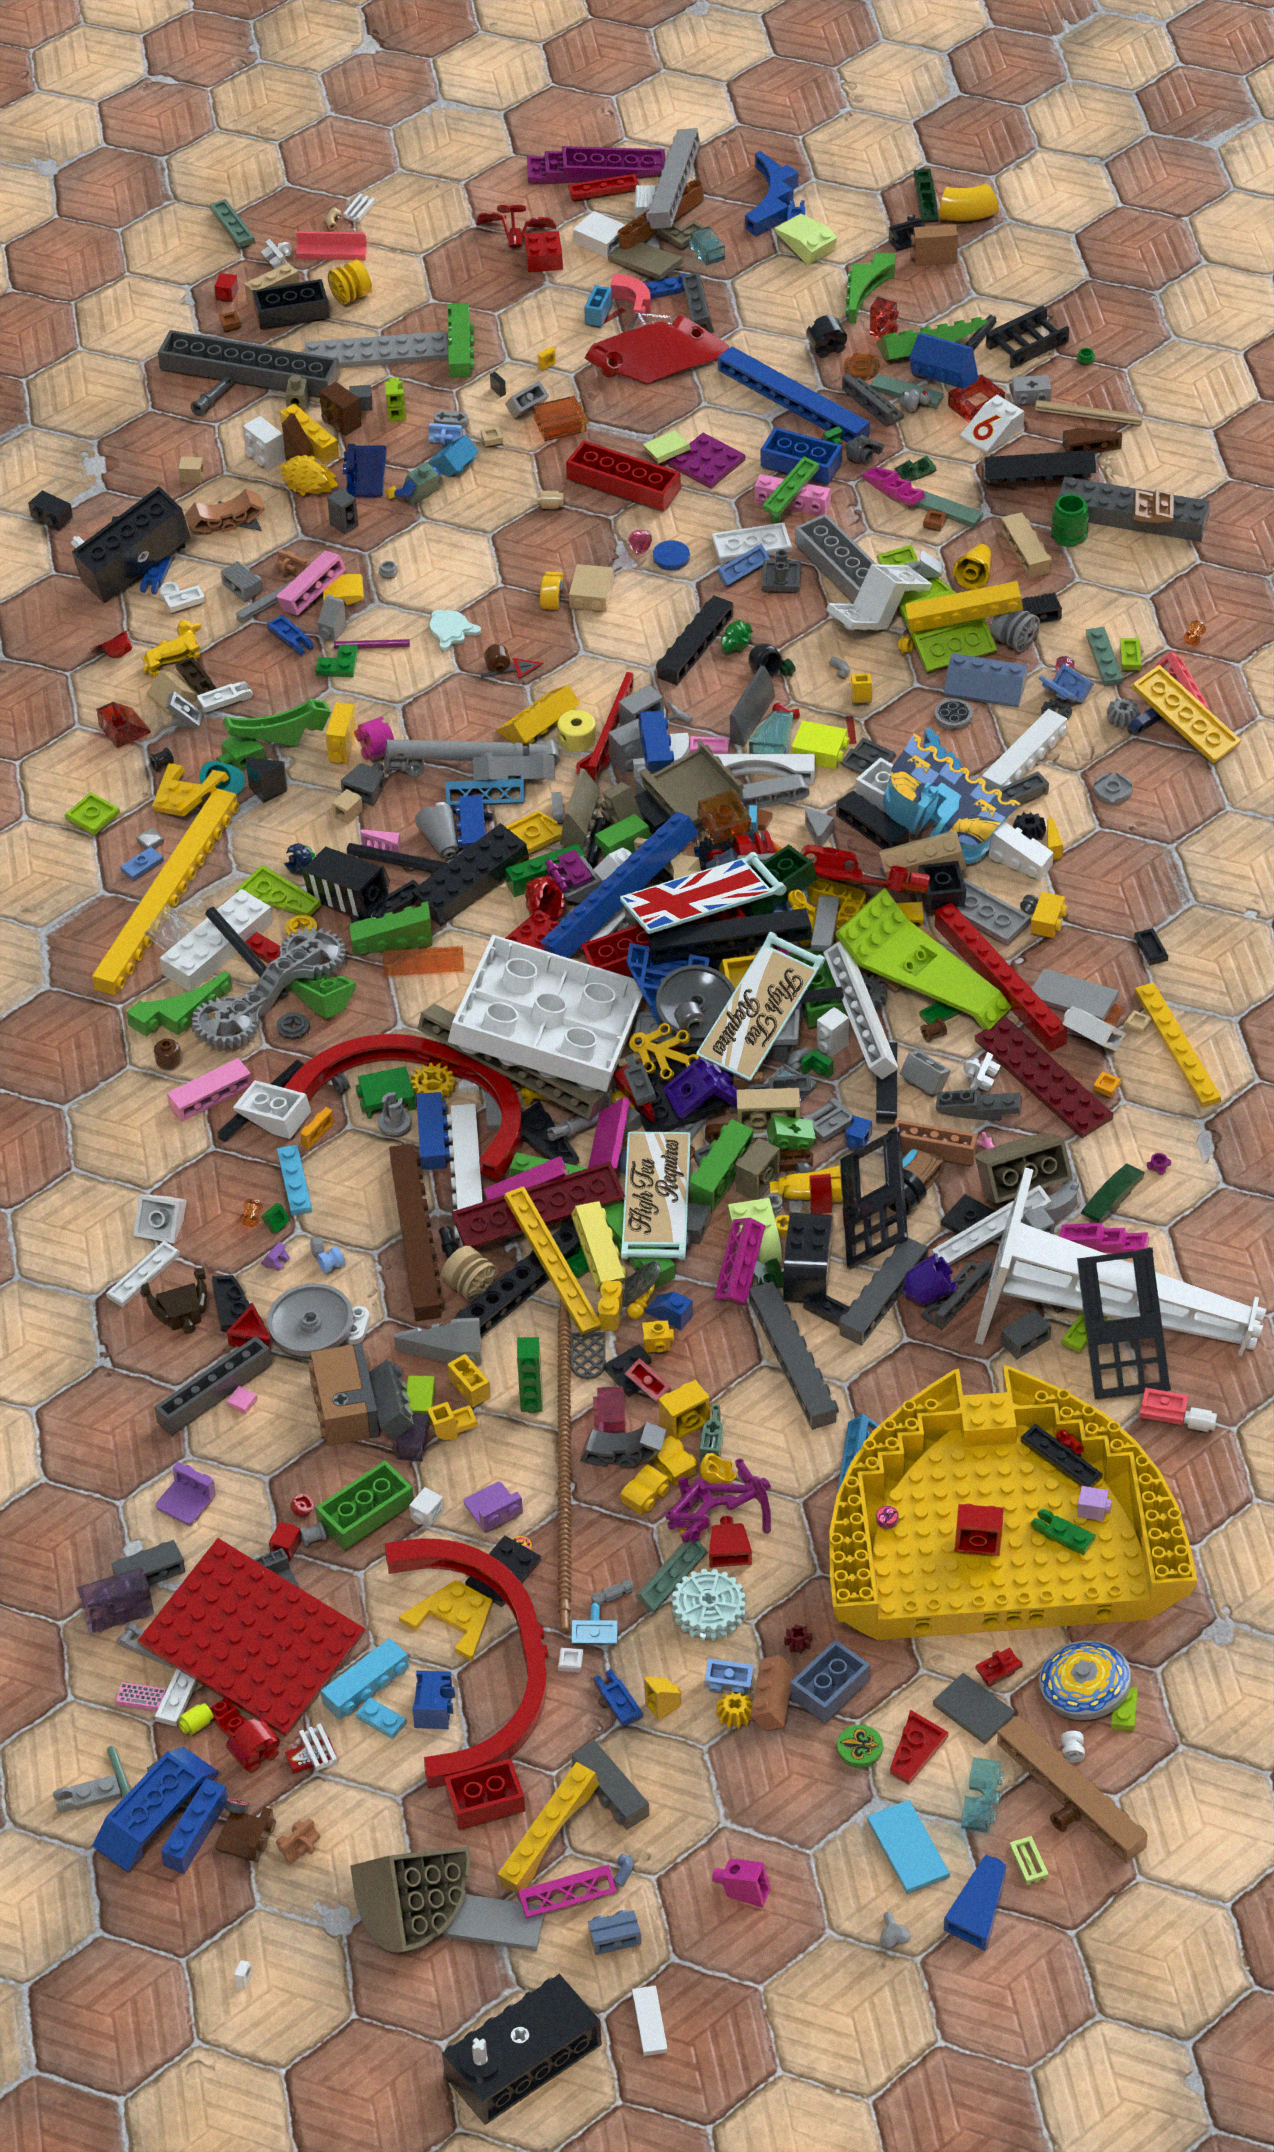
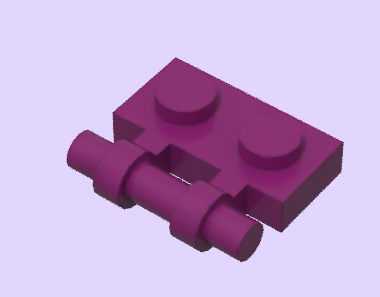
M575 849L558 856V864L553 863L551 859L545 862L548 874L553 876L554 882L563 893L568 891V885L572 884L574 889H577L593 881L591 874ZM565 872L566 876H561L560 873Z

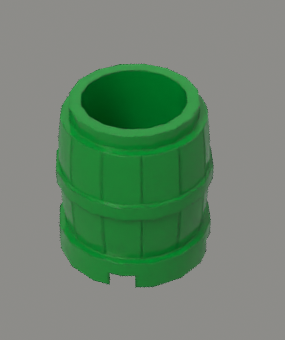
M1066 494L1059 497L1055 502L1052 513L1051 537L1056 539L1057 544L1065 547L1077 546V543L1081 541L1083 543L1087 539L1089 514L1088 505L1084 498L1076 494Z

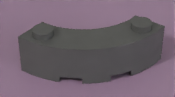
M648 1422L641 1428L628 1433H606L592 1429L586 1439L580 1461L601 1467H607L608 1464H619L620 1468L634 1467L641 1461L649 1462L661 1451L666 1429Z

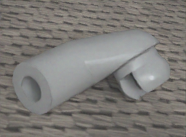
M834 656L830 659L829 665L839 669L837 675L846 678L847 674L850 673L849 665Z

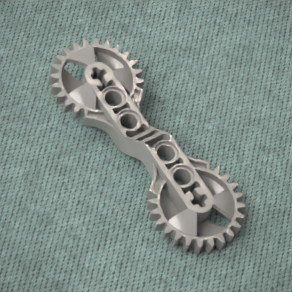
M305 927L304 932L297 929V934L291 932L290 937H285V942H282L280 957L269 963L253 989L240 997H224L223 1001L218 997L216 1002L209 999L208 1005L202 1003V1008H196L192 1018V1032H195V1037H200V1042L207 1041V1046L214 1044V1048L222 1045V1048L225 1049L229 1045L233 1049L234 1044L241 1047V1042L247 1044L248 1038L253 1039V1034L257 1033L258 1019L270 1011L284 987L298 978L314 979L315 974L322 978V973L329 976L330 971L336 972L337 968L342 967V963H345L346 958L345 943H342V938L337 939V934L331 935L330 930L323 932V928L316 931L315 927L311 931ZM300 941H304V942H302L301 944H299L298 946L296 945V943H298V942H300ZM327 956L330 962L321 965L323 957ZM217 1011L215 1019H211L208 1013ZM238 1031H242L240 1034L233 1036V1034L237 1033Z

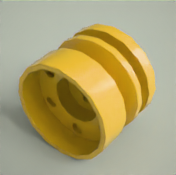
M357 259L344 264V267L339 266L328 271L327 278L330 290L335 299L342 305L354 301L356 297L361 298L372 292V283L367 269Z

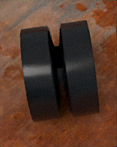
M903 1169L906 1215H909L926 1197L927 1191L924 1183L917 1175ZM895 1203L888 1206L889 1209L896 1212Z

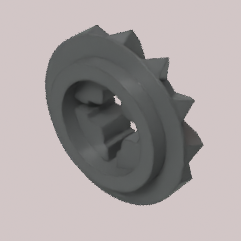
M1050 698L1049 702H1044L1041 707L1042 715L1048 709L1054 711L1055 708H1059L1057 713L1066 717L1067 720L1072 715L1071 704H1067L1066 700L1060 701L1059 698L1057 700Z
M296 1012L287 1013L277 1021L278 1034H282L284 1038L290 1037L293 1039L296 1036L301 1038L302 1034H307V1029L309 1028L307 1017ZM294 1022L296 1026L294 1029H291L290 1027Z

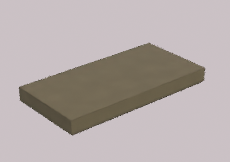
M639 242L630 249L617 247L607 255L609 261L659 280L683 263L682 257L643 242Z

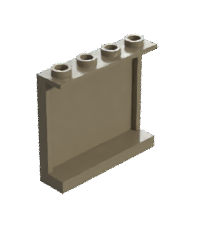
M700 739L697 740L699 749L653 775L647 769L640 772L643 786L670 816L676 812L690 816L694 826L744 798L742 791L744 786L740 779H736L732 771L728 767L725 768L721 759L718 756H714L711 748L707 744L704 745Z

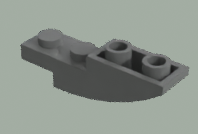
M978 1089L938 1092L936 1110L967 1119L1002 1120L1003 1114H1019L1021 1112L1022 1096L1021 1092L980 1095Z

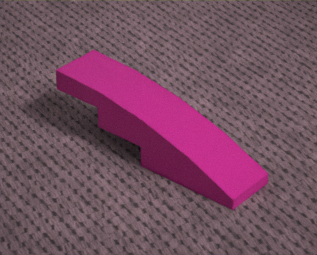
M874 467L862 474V478L876 489L902 503L912 506L925 498L923 490L912 488L910 481L899 479L898 472Z
M1103 1223L1065 1224L1061 1226L1059 1235L1061 1238L1099 1252L1121 1253L1148 1248L1150 1239L1148 1232L1127 1233L1125 1228H1104Z

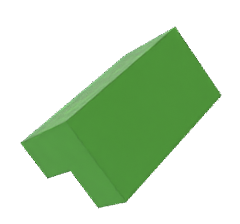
M633 814L595 834V844L603 850V859L608 854L621 848L634 853V841L637 837L650 838L649 826L636 814Z

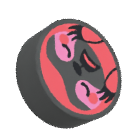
M234 1798L226 1799V1810L239 1814L248 1812V1802Z

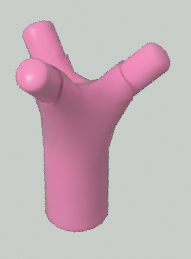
M982 1132L984 1140H977V1145L986 1150L995 1147L992 1143V1138H988L986 1133Z

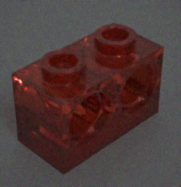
M880 297L876 298L870 307V335L881 338V336L897 333V318L899 315L897 302Z

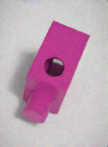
M730 1859L725 1870L715 1868L713 1871L712 1881L723 1884L726 1895L729 1898L763 1908L771 1889L763 1862Z

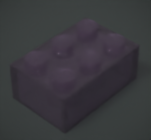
M142 1567L77 1587L82 1615L89 1634L101 1632L117 1625H124L127 1622L139 1618L143 1619L154 1614L150 1588Z

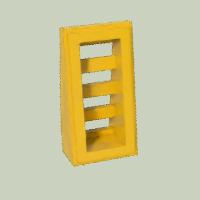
M1049 817L1047 821V848L1053 852V860L1063 857V842L1054 819Z

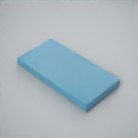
M910 1800L867 1816V1822L906 1894L950 1878L946 1865Z

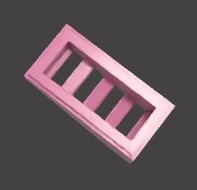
M361 829L362 845L400 853V833Z

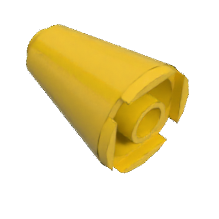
M978 544L955 562L953 576L956 577L957 583L965 589L975 590L986 585L990 577V548L987 545Z

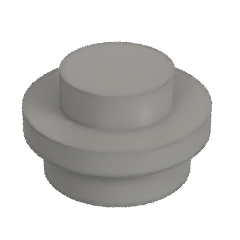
M384 561L379 567L380 575L386 578L393 577L398 572V568L393 561Z

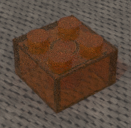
M735 788L698 802L697 815L714 845L750 831L752 819Z

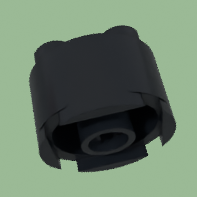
M825 315L813 321L814 325L807 328L806 336L815 352L821 358H825L833 352L840 353L845 349L848 337L838 318H833L832 315Z

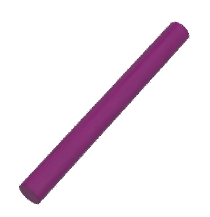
M410 639L334 641V649H338L339 645H355L358 648L410 647Z

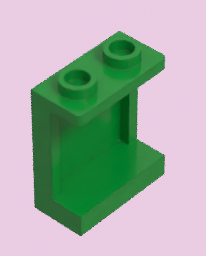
M406 1066L358 1076L359 1085H355L357 1097L362 1098L360 1100V1107L362 1112H366L367 1119L372 1118L371 1111L383 1108L382 1098L390 1092H396V1103L398 1099L402 1098V1104H406L408 1111L416 1110L415 1095Z

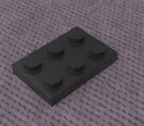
M505 1535L489 1553V1555L512 1571L521 1583L525 1581L541 1562V1555ZM471 1576L465 1581L466 1586L492 1599L493 1603L498 1606H504L505 1601L496 1591Z

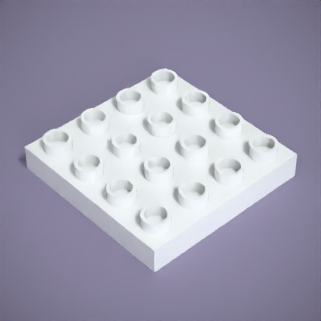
M492 935L452 1022L448 1042L458 1045L462 1051L476 1054L481 1052L497 1057L501 1063L508 1066L522 1065L537 1070L540 1075L546 1078L560 1077L576 1082L584 1090H602L606 1092L636 1019L637 1012L642 1004L643 995L633 978Z

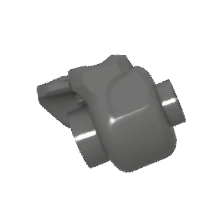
M860 435L847 443L846 456L855 463H868L873 454L879 455L885 446L865 435Z

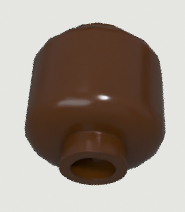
M493 644L486 649L484 659L490 671L503 672L509 667L510 657L505 646Z
M163 1039L155 1044L154 1057L159 1067L171 1069L180 1063L181 1051L178 1042L173 1039Z

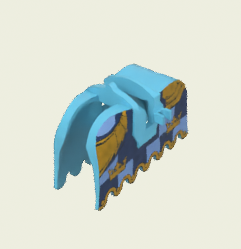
M913 734L906 748L892 766L883 797L885 812L894 821L908 828L909 832L915 836L921 831L923 832L929 821L937 825L929 837L957 830L965 863L979 862L989 852L990 838L994 832L1020 806V803L1014 799H1010L1007 802L1002 801L1003 793L1000 789L996 788L987 791L985 789V779L977 778L970 780V770L968 768L954 769V759L952 757L937 758L938 749L935 746L922 748L921 737Z

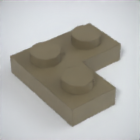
M694 220L682 228L673 223L671 228L657 229L659 236L680 249H683L706 233V227Z

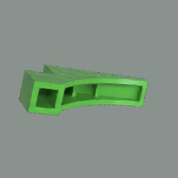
M874 253V260H870V264H852V271H848L847 293L850 294H847L846 304H849L846 305V316H849V323H856L860 307L872 291L887 280L894 279L895 254Z
M308 698L307 702L275 715L258 718L225 717L223 725L227 733L232 736L239 735L251 740L259 739L267 743L275 742L284 746L297 747L305 728L312 731H323L331 711L325 701Z
M223 971L203 986L179 996L149 1002H142L140 1000L126 1012L128 1026L146 1037L152 1031H155L159 1025L179 1035L192 1024L193 1012H196L197 1007L202 1008V1003L208 1005L209 999L216 1002L217 997L220 999L229 993L232 988L231 975Z

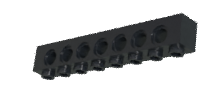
M571 1219L552 1235L565 1260L579 1253L581 1246L573 1219ZM534 1250L525 1259L520 1260L513 1269L504 1273L495 1284L490 1285L483 1294L474 1298L471 1304L464 1310H460L455 1319L479 1318L482 1338L545 1285L550 1279Z

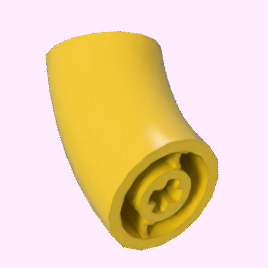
M986 183L969 188L946 187L940 205L939 219L961 222L979 220L995 215L999 211L996 195Z

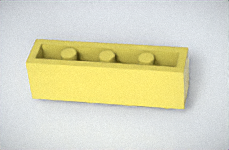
M599 1201L575 1206L571 1216L596 1291L601 1289V1285L605 1280L620 1281L622 1284L626 1277V1271L624 1266L620 1264L619 1250L617 1246H614L612 1240L613 1233L612 1229L607 1225L605 1209L601 1208Z

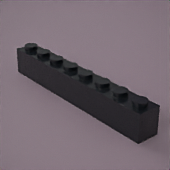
M806 908L667 928L651 934L647 933V946L650 947L649 954L652 963L688 958L690 954L701 956L762 947L770 932L777 934L776 937L787 942L811 939V922Z

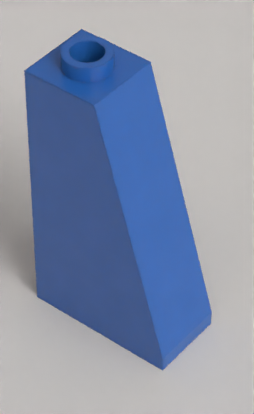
M985 1854L944 1917V1931L984 1951L987 1950L1006 1877V1864L996 1857L992 1858Z

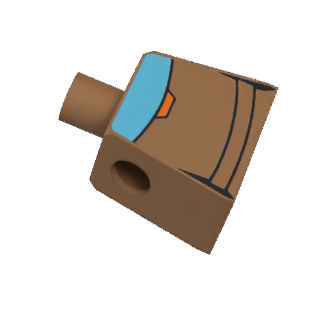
M911 1149L905 1157L902 1156L903 1169L917 1175L924 1183L926 1191L943 1173V1159L917 1149Z

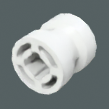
M1078 1731L1063 1733L1060 1740L1061 1745L1064 1747L1062 1754L1065 1756V1759L1069 1763L1082 1761L1085 1758V1749L1082 1747L1084 1744L1083 1734Z

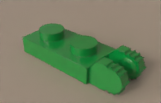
M1041 1508L1037 1513L1038 1517L1042 1520L1034 1518L1030 1523L1033 1529L1044 1534L1045 1537L1082 1555L1086 1554L1095 1541L1096 1534L1063 1518L1054 1516L1052 1512Z

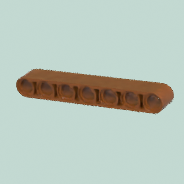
M693 180L686 184L674 220L704 200L701 181ZM649 209L618 230V241L621 249H630L657 233V229H651L650 222H647L646 213L649 212Z

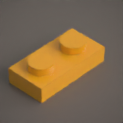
M325 1107L320 1113L316 1114L308 1126L302 1129L300 1133L302 1147L309 1150L334 1124L333 1111Z

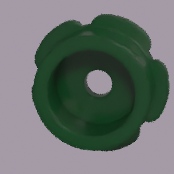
M787 658L782 660L780 672L784 676L788 675L791 677L796 668L793 662Z

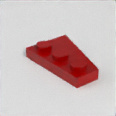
M910 1710L899 1746L890 1767V1774L909 1785L946 1741L948 1731Z

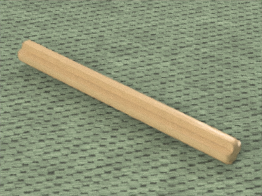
M1037 400L1035 404V410L1040 412L1141 425L1143 420L1141 414Z

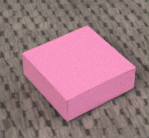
M238 1386L227 1400V1406L246 1414L257 1400V1394Z

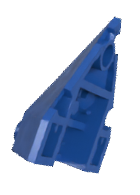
M630 943L626 963L657 1025H659L661 1021L657 1015L655 1004L657 990L662 980L669 973L683 966H708L710 958L690 954L687 961L674 959L652 963L649 946Z

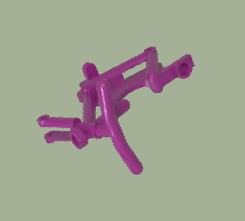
M737 1459L735 1465L738 1469V1476L745 1485L712 1484L702 1478H698L690 1488L688 1479L681 1477L678 1484L682 1498L670 1511L665 1513L666 1519L670 1520L667 1523L670 1530L690 1528L681 1534L682 1542L687 1543L689 1540L696 1542L701 1536V1531L710 1526L707 1515L710 1509L715 1506L726 1505L728 1510H733L755 1498L760 1503L762 1509L763 1532L769 1533L771 1531V1509L766 1492L771 1488L769 1481L766 1478L753 1477L744 1464L743 1459ZM710 1492H714V1493H744V1494H742V1495H740V1496H738V1497H735V1496H732V1495H727V1496H721V1497L713 1498V1496L711 1495ZM700 1499L703 1501V1504L696 1513H688Z

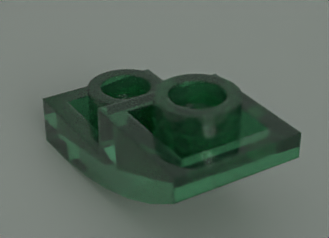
M927 455L914 463L908 460L894 468L895 472H898L899 477L907 481L917 480L937 471L936 466Z

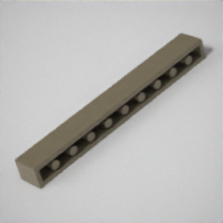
M436 1004L421 1012L417 1028L419 1031L588 1120L602 1111L606 1093L600 1090H584L576 1082L560 1077L546 1078L540 1075L537 1070L522 1065L508 1066L501 1063L497 1057L481 1052L476 1054L464 1052L458 1045L448 1042L455 1014Z

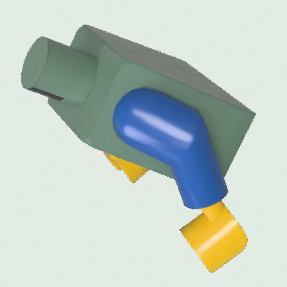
M421 463L418 468L407 474L402 488L396 489L395 486H392L385 490L389 499L395 496L397 498H405L413 506L439 490L441 472L428 463Z

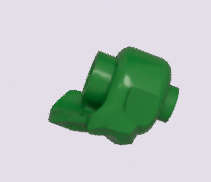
M739 619L729 624L724 636L721 637V647L725 653L730 654L735 650L741 652L749 645V641L752 639L751 633L753 632L749 622L744 623L743 620Z

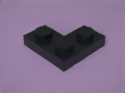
M639 1344L604 1364L606 1373L628 1397L642 1389L625 1375L626 1371L638 1358L647 1365L652 1363L651 1357Z

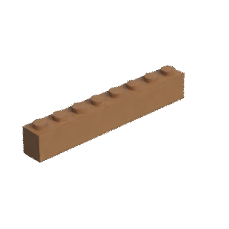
M1017 1716L998 1730L997 1744L1061 1804L1065 1806L1066 1802H1073L1080 1810L1081 1818L1079 1820L1125 1863L1129 1862L1147 1847L1148 1835L1145 1829L1135 1824L1126 1811L1120 1810L1108 1795H1104L1098 1790L1096 1784L1092 1780L1085 1778L1079 1768L1071 1765L1059 1750L1056 1751L1049 1744L1044 1736H1040L1035 1732L1029 1722L1023 1721Z

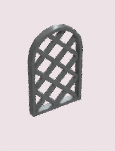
M656 1260L648 1262L626 1279L622 1301L623 1307H627L654 1285L660 1272L659 1262Z
M580 1332L571 1333L570 1364L572 1372L582 1379H593L600 1376L604 1371V1364L606 1363L605 1332H589L582 1336ZM573 1338L578 1341V1342L575 1343L574 1345H573ZM587 1338L593 1341L589 1345L583 1342ZM601 1338H603V1344L599 1342ZM580 1343L585 1346L581 1351L576 1348ZM595 1343L600 1346L596 1351L591 1348ZM573 1350L578 1353V1354H576L574 1357H573ZM587 1350L592 1352L589 1357L583 1354ZM601 1350H603V1356L599 1354ZM580 1355L585 1358L581 1363L576 1360ZM595 1355L600 1358L596 1363L591 1360ZM586 1362L592 1364L589 1369L583 1366ZM580 1367L585 1370L583 1374L577 1372ZM596 1367L599 1371L594 1374L591 1370Z

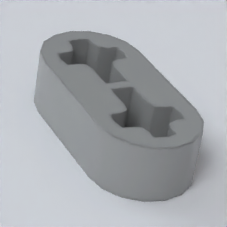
M438 411L434 414V424L460 425L464 429L468 426V415L457 411Z
M551 792L553 819L558 823H563L561 792Z

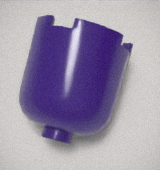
M935 1253L906 1272L904 1276L905 1288H903V1291L909 1300L912 1299L915 1303L926 1306L957 1291L958 1284L957 1281L952 1282L950 1274L953 1272L942 1256L938 1258V1254Z

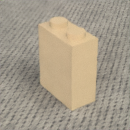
M577 564L569 592V608L607 612L614 584V568Z

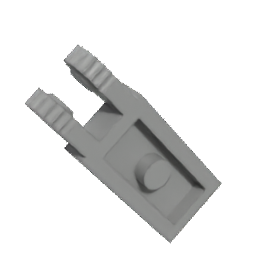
M111 1775L70 1786V1788L62 1787L61 1789H56L53 1792V1797L56 1800L64 1799L56 1804V1808L59 1812H65L120 1799L121 1793L116 1775Z

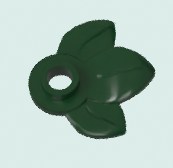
M771 1259L765 1264L757 1260L754 1270L757 1285L773 1281L776 1289L777 1287H783V1272H781L778 1259Z

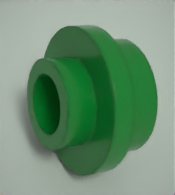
M1082 348L1077 354V360L1080 363L1089 364L1095 360V354L1090 348Z

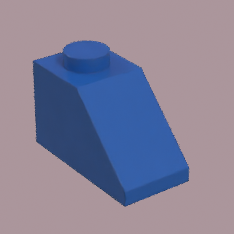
M675 1291L658 1295L647 1307L645 1313L661 1321L668 1320L669 1325L682 1330L693 1317V1300Z

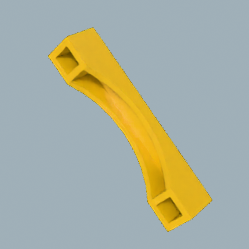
M578 1762L574 1764L498 1872L502 1886L518 1894V1890L528 1887L536 1874L545 1852L558 1831L570 1816L589 1800L598 1787L599 1782L596 1772Z

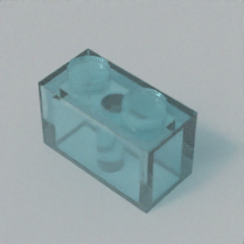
M710 226L691 232L690 247L692 250H695L698 258L706 266L725 260V245Z

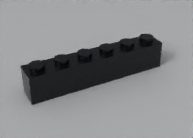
M713 595L704 604L703 609L695 615L694 620L686 626L681 636L676 638L672 647L667 649L663 658L658 660L656 664L657 678L678 686L732 619L733 602Z

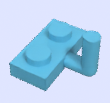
M593 1603L590 1607V1620H572V1644H617L618 1621L599 1620L600 1607L597 1603Z

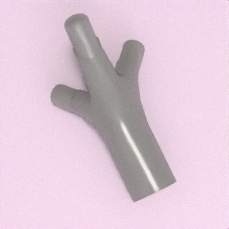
M667 701V704L674 712L673 715L667 717L668 720L677 718L688 724L692 722L693 717L679 710L670 701Z

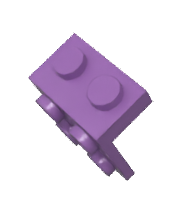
M177 1462L173 1466L175 1481L156 1502V1509L186 1525H192L216 1496L214 1480L206 1474L195 1471L189 1465Z
M496 1482L464 1499L465 1507L484 1533L523 1513L522 1497L518 1492L510 1494L502 1482Z

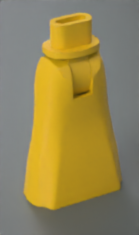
M840 1165L808 1173L790 1174L784 1178H779V1181L770 1182V1194H778L782 1199L784 1195V1198L790 1200H810L809 1176L831 1174L832 1202L843 1203Z

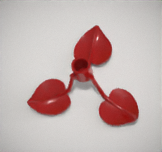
M520 204L497 206L498 212L511 213L512 228H510V231L505 220L506 216L499 213H480L476 221L477 226L486 222L502 220L507 234L508 247L510 248L522 247V238H524L527 226L549 227L556 230V223L547 217L531 218L530 221L525 222L522 232L520 228H515L514 212L526 211V206Z

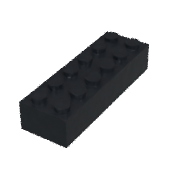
M1095 451L981 457L982 479L987 480V483H999V479H1005V482H1015L1023 477V481L1036 480L1037 476H1041V479L1044 480L1055 479V475H1060V478H1073V474H1078V477H1091V473H1096Z
M500 823L414 888L412 895L415 906L420 907L421 903L428 901L430 919L441 927L506 877L505 868L529 860L527 844Z

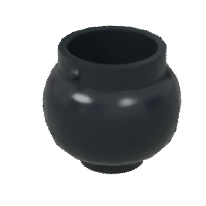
M768 643L756 645L749 654V665L755 673L762 665L765 666L769 675H773L782 666V657L778 650Z

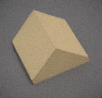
M160 670L147 691V695L168 715L173 714L166 709L169 694L173 691L189 703L196 701L197 695H199L179 675Z

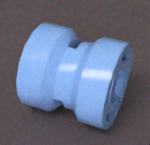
M337 1246L331 1248L327 1253L321 1252L317 1254L319 1266L325 1274L331 1272L333 1267L340 1268L345 1266L343 1254Z

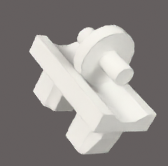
M268 239L266 241L268 247L261 251L264 258L269 261L274 269L288 263L285 260V256H290L291 245L288 242L279 243L277 248Z
M987 1052L984 1061H981V1063L976 1058L965 1062L964 1070L967 1072V1076L973 1077L975 1075L969 1090L980 1088L987 1092L989 1091L994 1079L986 1076L985 1073L995 1077L1000 1068L999 1064L991 1060L993 1054Z

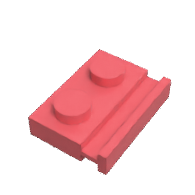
M1145 1388L1140 1418L1183 1425L1189 1395Z

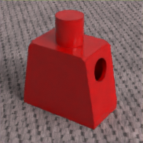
M731 1516L721 1517L720 1525H713L711 1529L709 1567L752 1565V1549L744 1525L742 1523L734 1524Z

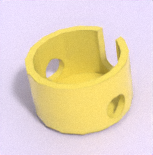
M570 710L559 717L557 731L558 741L562 748L571 752H582L590 749L595 744L596 723L590 713L583 710Z

